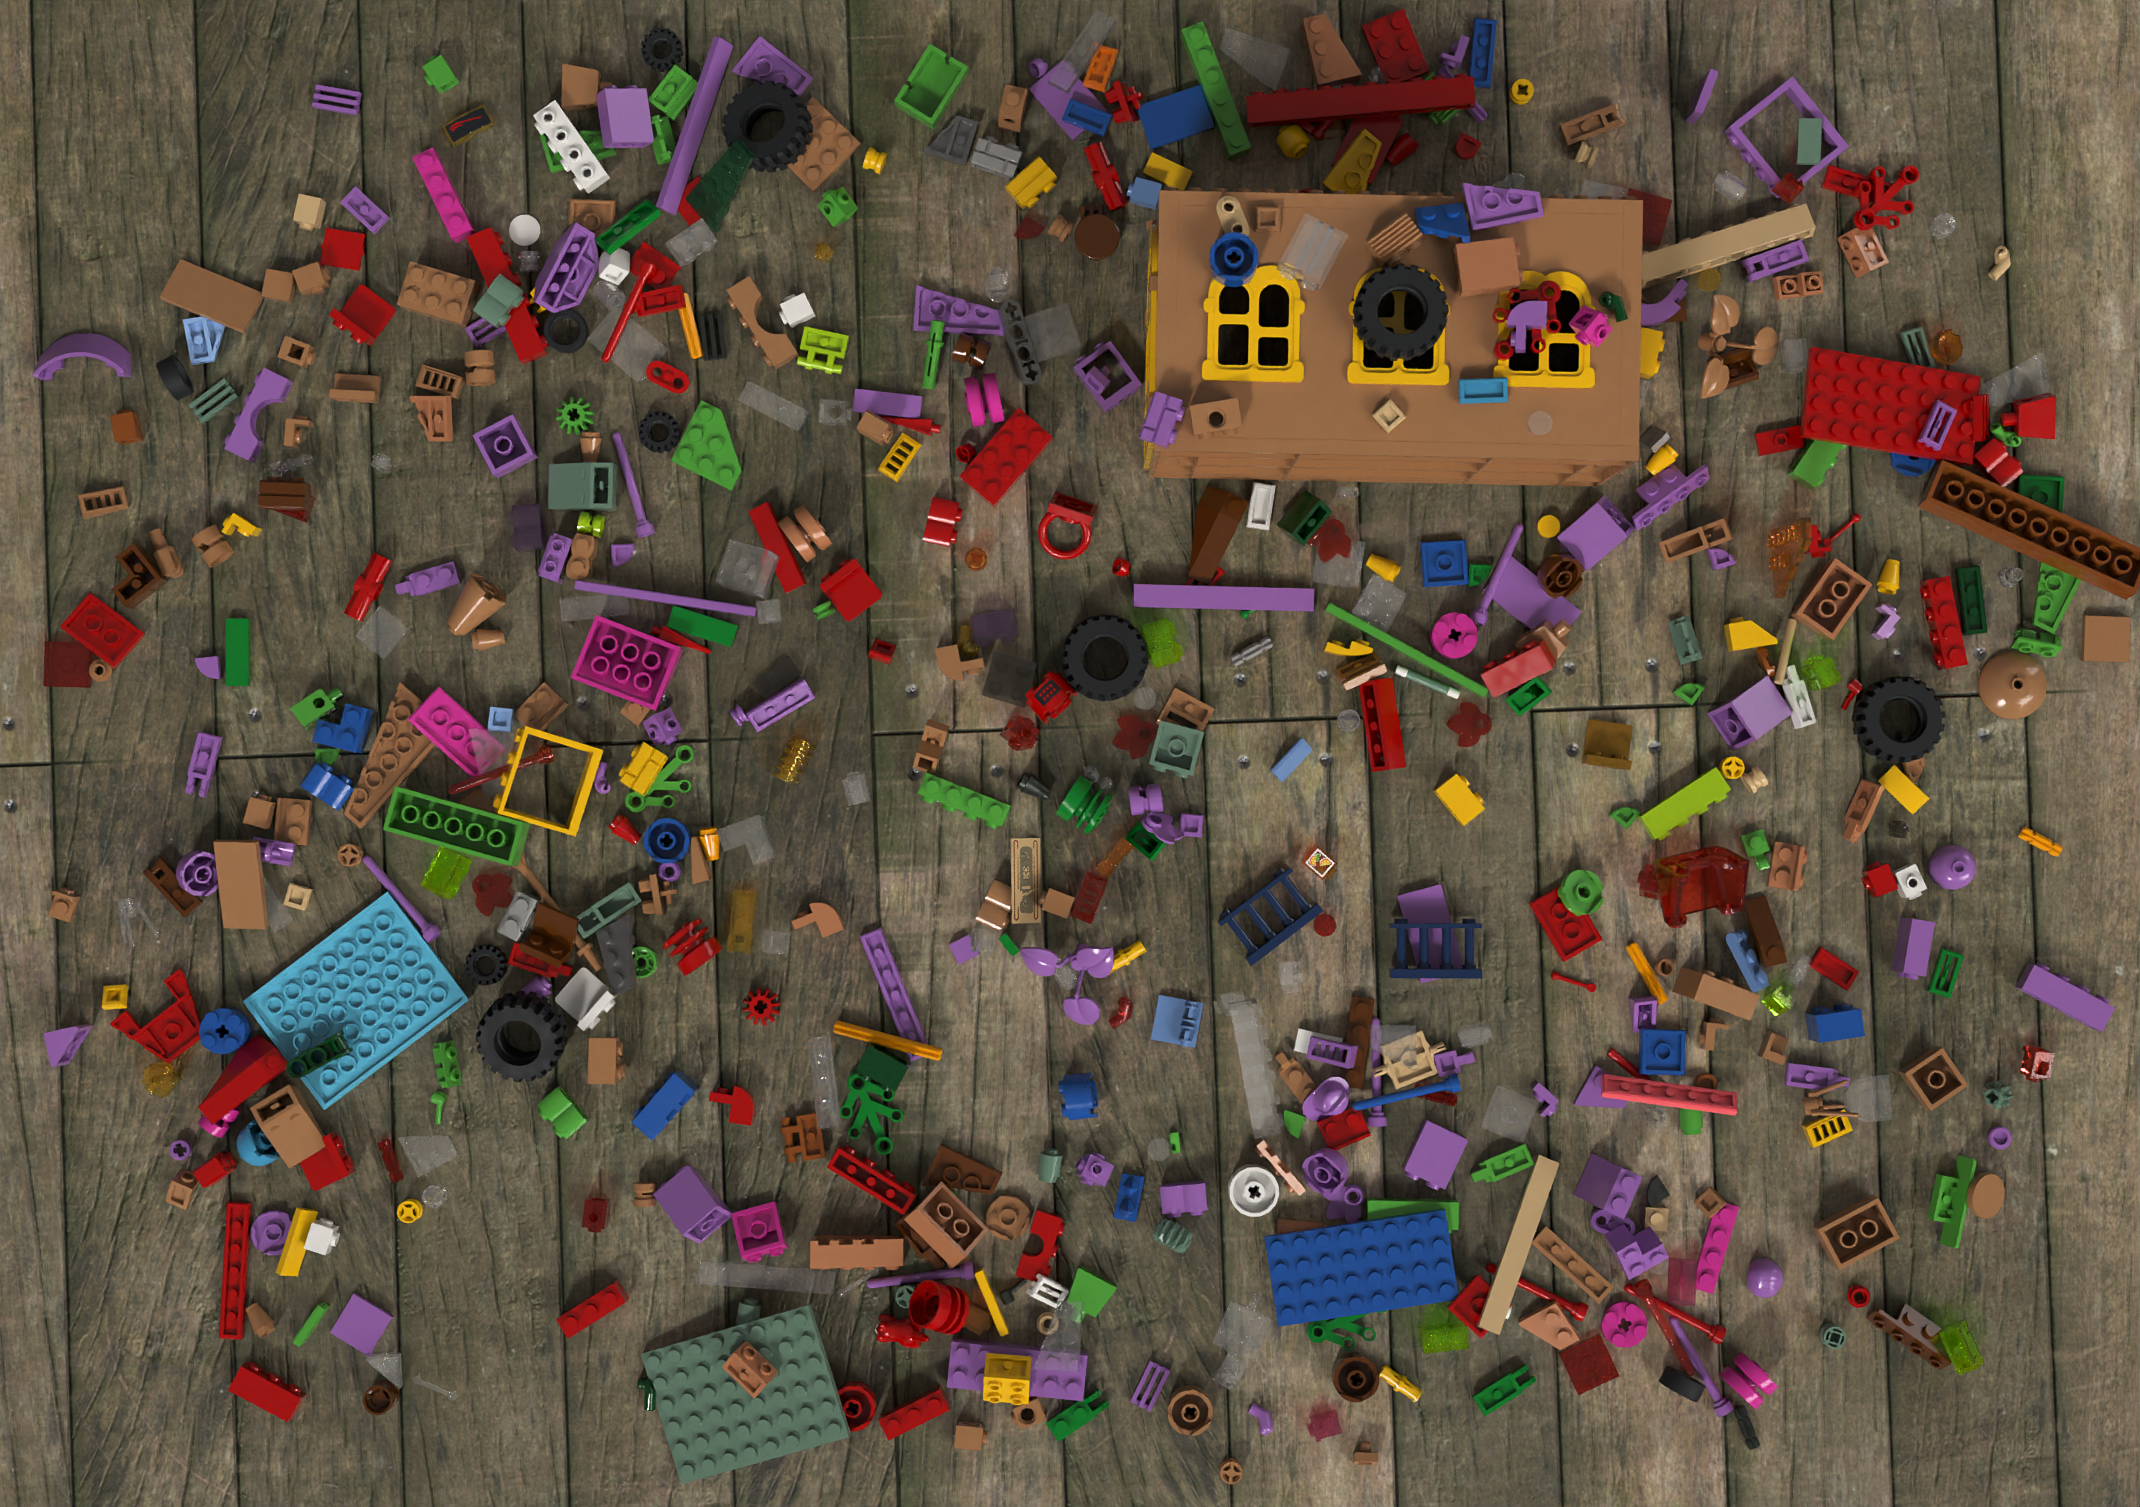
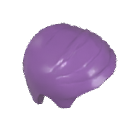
M1769 1258L1754 1259L1748 1268V1289L1755 1296L1761 1298L1774 1296L1783 1284L1782 1269Z

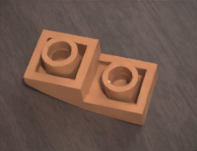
M1821 271L1772 278L1775 301L1824 293Z

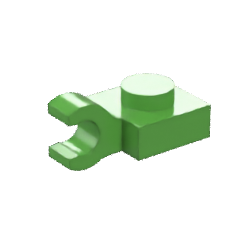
M1763 829L1739 836L1746 857H1754L1758 871L1770 868L1764 852L1770 851Z

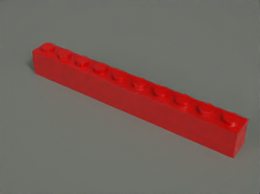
M1468 74L1454 75V78L1445 79V76H1434L1432 80L1422 81V78H1411L1409 82L1400 83V80H1388L1386 84L1377 85V82L1363 83V86L1354 87V84H1343L1341 88L1333 89L1332 86H1320L1318 90L1310 91L1309 88L1295 89L1296 92L1275 90L1273 94H1264V92L1258 91L1250 93V96H1246L1248 128L1471 109L1475 107L1474 77H1468Z

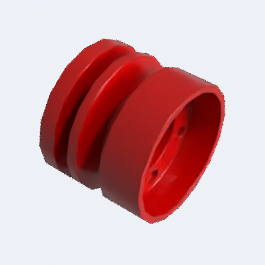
M700 917L682 925L662 945L664 950L673 945L676 947L669 954L670 958L678 954L682 955L676 966L684 976L692 973L723 949L715 936L707 940L703 939V936L709 930L707 926L699 932L696 928L703 923Z
M924 1280L918 1284L911 1295L909 1317L917 1327L934 1330L946 1335H953L960 1331L967 1320L970 1307L969 1298L961 1288L944 1285L933 1280Z

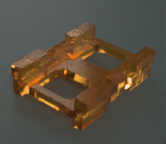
M1123 837L1115 845V850L1109 854L1108 859H1103L1096 868L1107 879L1116 870L1115 866H1118V863L1123 860V856L1127 857L1134 849V846Z

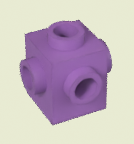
M671 708L658 712L642 722L654 746L662 743L667 746L677 740L675 736L683 732Z
M1099 1153L1084 1154L1076 1163L1075 1168L1077 1171L1075 1175L1081 1177L1080 1181L1092 1187L1095 1184L1105 1187L1114 1165L1104 1161L1105 1157Z

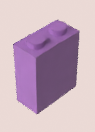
M609 85L596 94L604 148H645L654 142L646 88H638L636 85L617 88L615 85Z
M1900 917L1891 971H1897L1898 976L1918 980V975L1926 977L1935 922Z
M1424 1119L1403 1163L1402 1168L1406 1171L1405 1175L1416 1181L1420 1177L1427 1181L1425 1185L1435 1190H1438L1439 1187L1446 1189L1468 1139Z

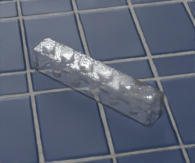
M1255 998L1228 1003L1254 1139L1281 1134L1280 1127L1284 1126L1282 1112L1277 1113L1276 1105L1280 1104L1278 1091H1273L1272 1083H1276L1274 1069L1270 1070L1268 1064L1269 1061H1272L1270 1047L1265 1048L1264 1040L1268 1039L1266 1026H1261L1260 1018L1264 1017L1262 1004H1257Z

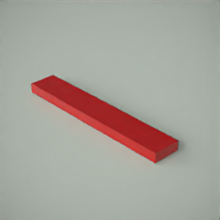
M227 1202L219 1339L242 1340L244 1338L251 1202Z

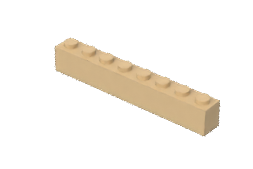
M1793 204L1787 207L1786 210L1780 212L1771 211L1758 219L1755 217L1749 218L1742 224L1735 226L1730 224L1716 232L1707 231L1694 239L1685 238L1675 245L1670 246L1666 244L1655 251L1642 252V290L1812 237L1816 226L1807 204Z

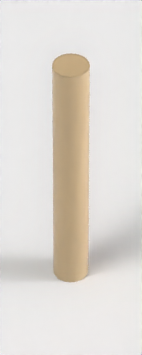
M1788 619L1774 680L1776 684L1782 685L1784 683L1797 623L1795 619Z

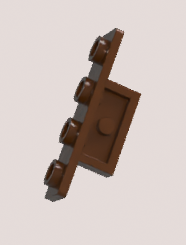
M1906 1303L1900 1306L1895 1319L1880 1308L1868 1313L1866 1318L1875 1327L1891 1335L1895 1341L1902 1343L1912 1353L1928 1361L1932 1367L1941 1370L1951 1365L1953 1360L1935 1348L1943 1329Z

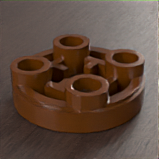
M1092 214L1083 218L1077 225L1074 235L1078 251L1086 258L1094 261H1100L1111 256L1117 249L1120 239L1119 229L1115 222L1102 214Z

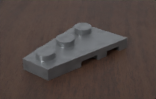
M627 915L596 931L613 995H621L636 987L635 959L632 957V944H635V936L632 935V923H635V915Z

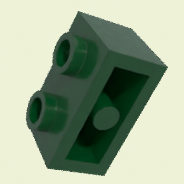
M1304 491L1278 522L1277 526L1290 539L1305 546L1332 511L1320 498Z

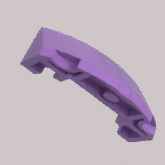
M93 333L74 334L64 337L49 346L39 357L33 373V377L42 381L53 380V373L57 369H64L65 358L86 356L106 362V366L113 367L119 377H132L131 354L119 343L106 336Z

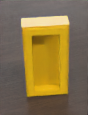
M1153 152L1143 171L1144 175L1169 187L1179 188L1178 191L1185 190L1193 171Z

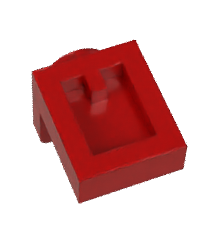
M1817 525L1802 527L1804 554H1811V558L1825 557V553L1832 551L1831 547H1818V544L1821 542V532L1817 530Z

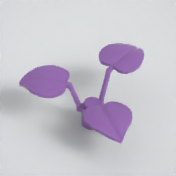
M1079 944L1073 954L1068 953L1067 957L1057 963V954L1049 949L1040 947L1021 948L1020 953L1026 966L1031 972L1039 976L1053 975L1055 967L1060 968L1070 960L1072 968L1080 971L1075 990V998H1065L1063 1009L1071 1020L1083 1025H1093L1100 1016V1008L1091 998L1079 997L1083 974L1087 970L1091 976L1096 978L1108 976L1114 964L1113 947L1099 948Z

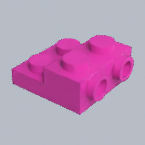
M775 1201L731 1213L740 1256L744 1261L748 1260L749 1263L761 1260L762 1255L770 1254L772 1257L783 1254L784 1249L788 1248Z

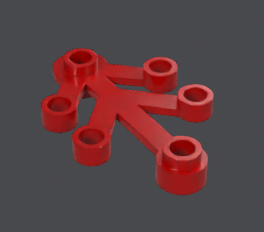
M1908 165L1899 171L1898 179L1885 192V169L1881 166L1871 169L1870 178L1874 181V203L1870 207L1869 193L1871 191V184L1868 181H1862L1856 185L1855 191L1860 195V209L1855 212L1853 221L1859 230L1867 231L1874 225L1885 226L1887 229L1892 230L1900 225V219L1896 215L1888 217L1876 216L1880 210L1899 211L1902 215H1908L1914 211V204L1910 200L1904 202L1890 200L1905 185L1915 183L1919 179V171L1915 166ZM1876 170H1877V171L1879 172V174H1880L1879 177L1876 175ZM1861 185L1865 187V192L1861 189ZM1904 205L1908 206V211L1905 210ZM1890 219L1894 221V225H1891Z
M1544 281L1535 290L1520 291L1519 289H1512L1508 293L1507 300L1513 305L1518 304L1522 300L1547 301L1548 322L1546 331L1549 334H1556L1561 329V323L1557 319L1555 303L1561 296V289L1554 281ZM1545 289H1551L1553 291V296H1547L1545 294ZM1511 293H1517L1519 300H1512ZM1497 308L1492 314L1493 321L1498 324L1505 322L1512 310ZM1502 312L1504 314V319H1497L1496 313ZM1551 322L1556 323L1557 330H1551L1549 324ZM1531 329V350L1534 353H1541L1546 348V342L1542 339L1541 329ZM1511 334L1506 340H1501L1494 346L1493 354L1496 359L1506 361L1513 355L1514 348L1511 346ZM1539 341L1542 343L1541 350H1537L1534 347L1535 342ZM1501 346H1506L1508 348L1507 354L1501 353Z

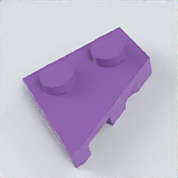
M1594 1065L1573 1103L1577 1106L1625 1108L1628 1101L1601 1097L1602 1074H1611Z

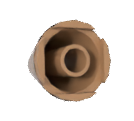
M472 573L468 577L447 620L448 629L457 636L466 635L507 603V597L503 591L494 583L489 585L484 582L486 577L483 575Z

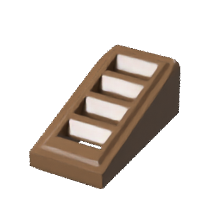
M422 364L415 386L459 400L466 379ZM429 371L431 374L428 383L424 384L426 373ZM435 374H438L439 377L436 386L434 387L432 386V383ZM443 377H447L444 388L440 389ZM453 379L455 380L452 391L450 392L448 391V388L450 386L451 380Z
M124 486L78 495L83 519L129 508ZM116 493L119 494L121 502L119 505H116L114 494ZM108 495L112 505L107 507L105 496ZM96 498L101 499L103 508L98 509ZM88 500L92 501L93 510L88 509Z
M698 836L691 837L690 841L693 885L712 879Z

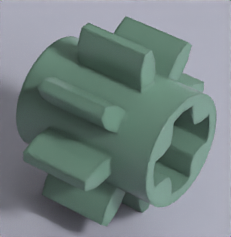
M2002 1080L1986 1084L1988 1090L1982 1092L1986 1104L1993 1105L1995 1110L2001 1108V1106L2004 1108L2010 1105L2008 1100L2014 1097L2011 1094L2010 1085L2003 1084Z

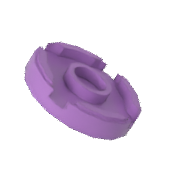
M269 1210L260 1214L251 1227V1239L254 1246L267 1255L282 1254L293 1218L282 1210Z

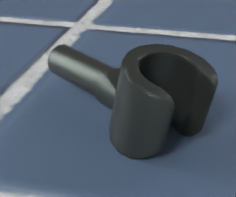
M1022 1278L1013 1287L1000 1293V1298L1004 1305L1015 1300L1012 1293L1027 1282L1026 1279Z

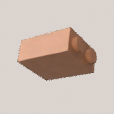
M1514 237L1455 245L1453 256L1459 297L1507 292L1512 289H1518L1520 283L1523 282L1522 268H1518L1517 259L1520 258L1519 245L1515 244Z

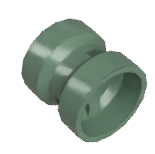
M1833 1323L1821 1326L1818 1336L1823 1344L1831 1349H1839L1844 1346L1846 1333L1843 1329Z

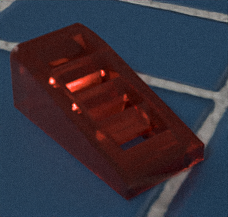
M1087 871L1070 916L1091 924L1107 886L1108 879ZM1088 882L1097 884L1100 886V888L1088 884ZM1085 890L1096 893L1097 897L1085 893ZM1082 898L1093 902V906L1082 902ZM1078 907H1082L1091 912L1090 914L1084 913L1082 911H1079Z

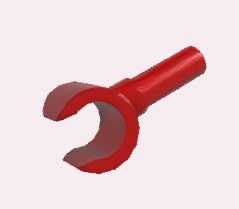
M1855 678L1846 686L1851 692L1841 706L1844 710L1847 709L1854 696L1862 690V684Z

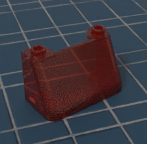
M1710 846L1656 859L1653 871L1664 922L1671 928H1681L1683 925H1686L1687 917L1685 915L1712 908L1719 910L1724 915H1733L1735 912L1743 911L1750 861L1721 846Z

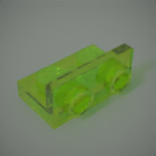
M440 846L420 886L439 897L453 900L464 876L469 871L472 860L461 856L449 848Z

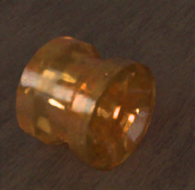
M972 548L965 555V563L970 570L981 571L986 567L988 558L982 549Z

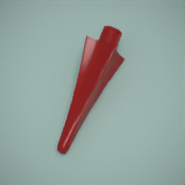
M881 416V418L892 424L903 426L928 436H932V432L938 434L941 432L942 425L934 424L932 419Z
M664 625L663 628L653 626L651 634L658 636L660 640L689 647L707 654L711 653L709 648L683 637Z

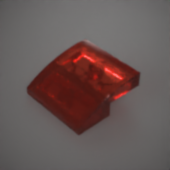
M1628 188L1626 196H1634L1636 200H1643L1642 241L1659 246L1672 199Z

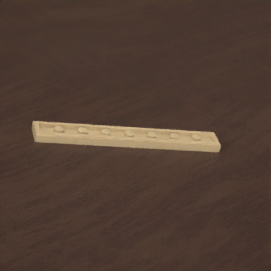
M1537 1155L1477 1327L1500 1335L1560 1164L1541 1155Z

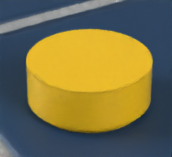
M1546 515L1538 521L1537 531L1544 538H1552L1560 531V522L1556 517Z

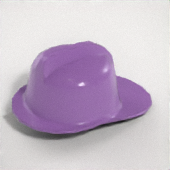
M1339 1076L1325 1079L1303 1102L1302 1110L1306 1118L1320 1121L1331 1115L1342 1113L1349 1101L1350 1089L1346 1080Z

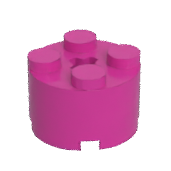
M1457 612L1448 613L1438 618L1429 634L1433 650L1440 656L1448 659H1457L1467 655L1475 647L1478 637L1474 622L1467 615ZM1451 630L1454 633H1458L1456 642L1448 637L1451 634Z

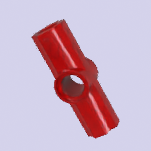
M1096 142L1084 148L1085 155L1093 171L1091 173L1098 190H1101L1109 212L1117 211L1127 206L1128 203L1120 187L1117 171L1113 163H1110L1102 142Z
M373 553L364 573L359 575L354 584V593L344 614L363 622L372 602L378 598L382 591V582L393 561Z

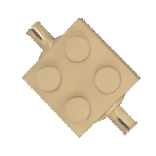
M1420 1030L1379 1046L1383 1057V1065L1371 1069V1071L1374 1073V1078L1387 1073L1391 1078L1394 1089H1399L1437 1074L1434 1055L1446 1051V1048L1442 1047L1445 1046L1443 1042L1430 1046L1426 1042L1423 1031Z

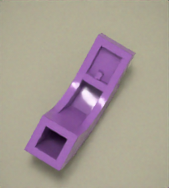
M1680 279L1661 302L1655 304L1641 303V327L1656 326L1672 317L1681 308L1674 301L1679 303L1687 292L1684 289L1688 283Z

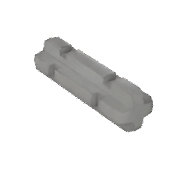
M1266 636L1259 643L1255 642L1242 649L1240 653L1236 652L1231 655V661L1235 666L1244 663V660L1247 661L1261 654L1263 650L1266 651L1272 648L1273 643Z

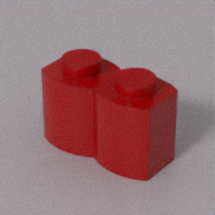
M1991 438L1974 452L1973 464L1984 474L1987 480L2006 488L2023 473L2021 469L2022 464L2015 456L2011 457L2007 453V446L2002 440Z
M937 497L932 498L923 542L950 548L951 543L955 544L958 531L954 530L956 521H961L963 509L959 508L960 503Z
M222 1151L193 1170V1174L201 1186L207 1188L237 1169V1160L231 1152Z

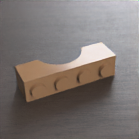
M750 276L726 290L730 295L726 298L733 310L738 308L741 313L738 318L745 329L750 327L753 332L750 336L756 347L761 346L765 351L762 357L768 366L773 365L777 370L799 356L785 333L772 334L759 326L757 309L763 297Z

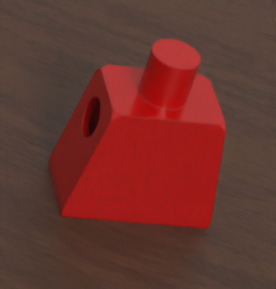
M2044 393L2015 400L2013 402V412L2001 413V425L2013 426V432L2018 436L2055 439L2056 396L2051 393Z

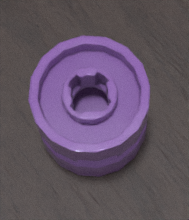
M1160 783L1148 784L1146 788L1141 786L1128 787L1132 816L1142 815L1147 810L1150 813L1163 812Z

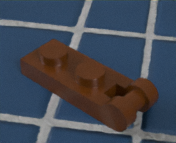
M162 856L155 860V864L151 868L147 867L143 871L144 875L184 918L188 917L203 903L198 896L189 894L179 885L176 879V872ZM162 870L165 874L159 878L157 873Z

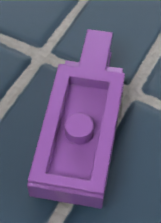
M452 561L412 573L405 577L407 582L397 584L395 587L397 594L401 595L410 592L411 596H421L461 584L456 564Z
M1788 1062L1786 1064L1784 1085L1819 1090L1842 1080H1847L1848 1083L1842 1086L1849 1087L1850 1078L1838 1076V1070L1833 1068Z

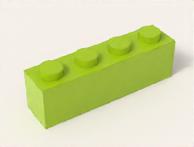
M1711 767L1641 813L1637 818L1651 839L1658 838L1663 840L1671 834L1669 830L1675 826L1681 828L1689 823L1690 816L1695 813L1699 816L1709 809L1707 805L1713 801L1719 803L1727 798L1726 793L1731 788L1717 767Z

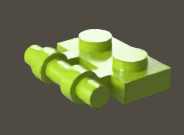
M804 327L800 350L808 351L807 358L798 356L797 365L805 366V369L809 370L813 368L824 370L827 374H841L843 365L835 364V358L845 359L849 336ZM816 353L828 355L827 362L816 360Z

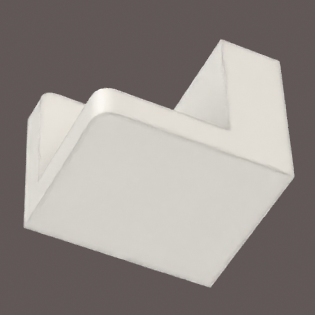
M618 248L611 255L604 251L599 258V277L619 285L630 272V253L621 248Z

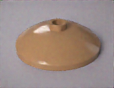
M2004 652L1994 656L1984 665L1978 679V692L1985 707L1993 714L2005 719H2019L2032 714L2042 704L2047 690L2046 676L2040 664L2031 656L2021 652ZM2016 680L2020 682V687L2018 689L2014 687V682Z

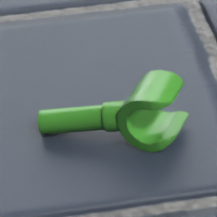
M440 1091L434 1092L431 1098V1102L437 1104L435 1124L441 1123V1113L447 1099L446 1094Z

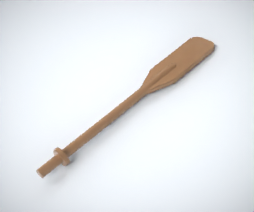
M474 790L460 802L495 812L493 801L484 790ZM523 850L519 866L512 867L520 870L545 904L561 911L527 866ZM577 932L575 944L580 949L577 952L578 956L584 955L595 971L598 972L604 966L591 950L594 945L591 942L586 944Z

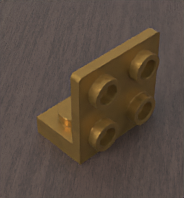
M1589 719L1587 721L1581 764L1631 770L1632 761L1628 760L1633 726Z

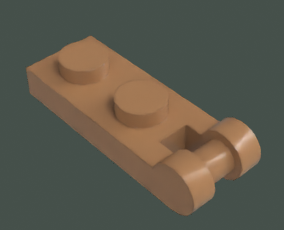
M1618 103L1560 124L1559 128L1566 146L1575 145L1626 125L1624 118L1620 116ZM1611 115L1612 122L1608 123L1605 116Z

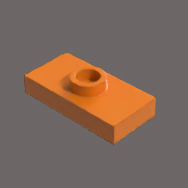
M1100 44L1096 45L1083 82L1084 87L1105 92L1118 56V49Z

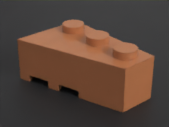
M1321 14L1303 18L1301 28L1316 90L1320 86L1334 87L1360 81L1362 73L1327 16Z

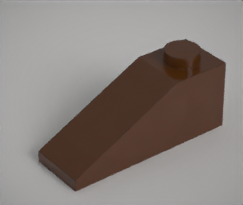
M1763 895L1742 901L1760 967L1767 968L1786 963L1787 958L1782 939L1766 896Z

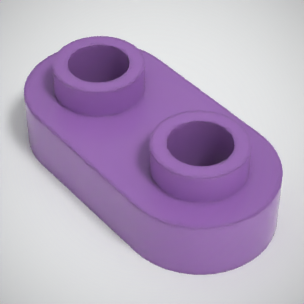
M1602 1209L1595 1210L1590 1216L1592 1228L1600 1233L1607 1234L1621 1224H1626L1632 1236L1635 1233V1224L1628 1217L1622 1219ZM1600 1216L1605 1218L1603 1224H1598L1597 1222Z

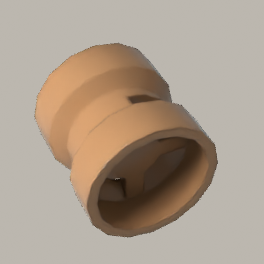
M656 1182L633 1183V1190L636 1192L633 1206H656V1198L653 1195L656 1190Z

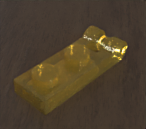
M733 889L727 953L740 951L743 954L750 955L756 891ZM736 935L744 936V943L736 942Z

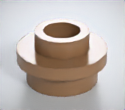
M102 659L95 660L90 665L89 674L93 680L105 682L112 676V667ZM100 666L103 668L101 675L97 673V668Z

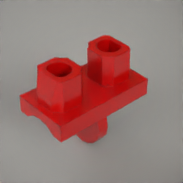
M1119 80L1114 82V87L1107 90L1105 96L1109 104L1118 101L1121 108L1112 112L1115 123H1135L1139 121L1135 110L1142 108L1140 100L1145 97L1144 93H1136L1134 86L1127 89L1126 83H1120Z

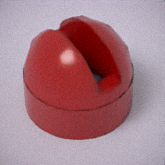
M969 443L962 444L956 449V456L963 463L971 461L976 453L974 446Z
M1118 557L1113 563L1112 573L1121 577L1130 574L1128 570L1131 568L1130 562Z

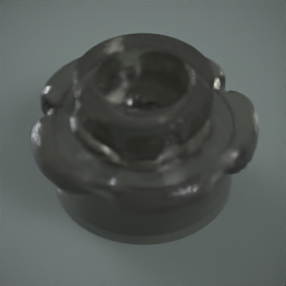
M1895 820L1887 826L1889 829L1888 835L1894 838H1906L1910 828L1906 826V822Z

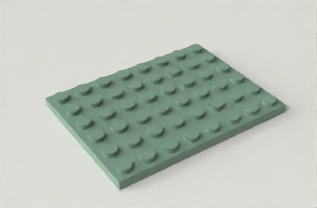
M811 1304L641 1353L648 1379L651 1380L656 1392V1405L681 1484L851 1436ZM745 1341L749 1342L778 1370V1374L755 1399L722 1368L733 1352Z

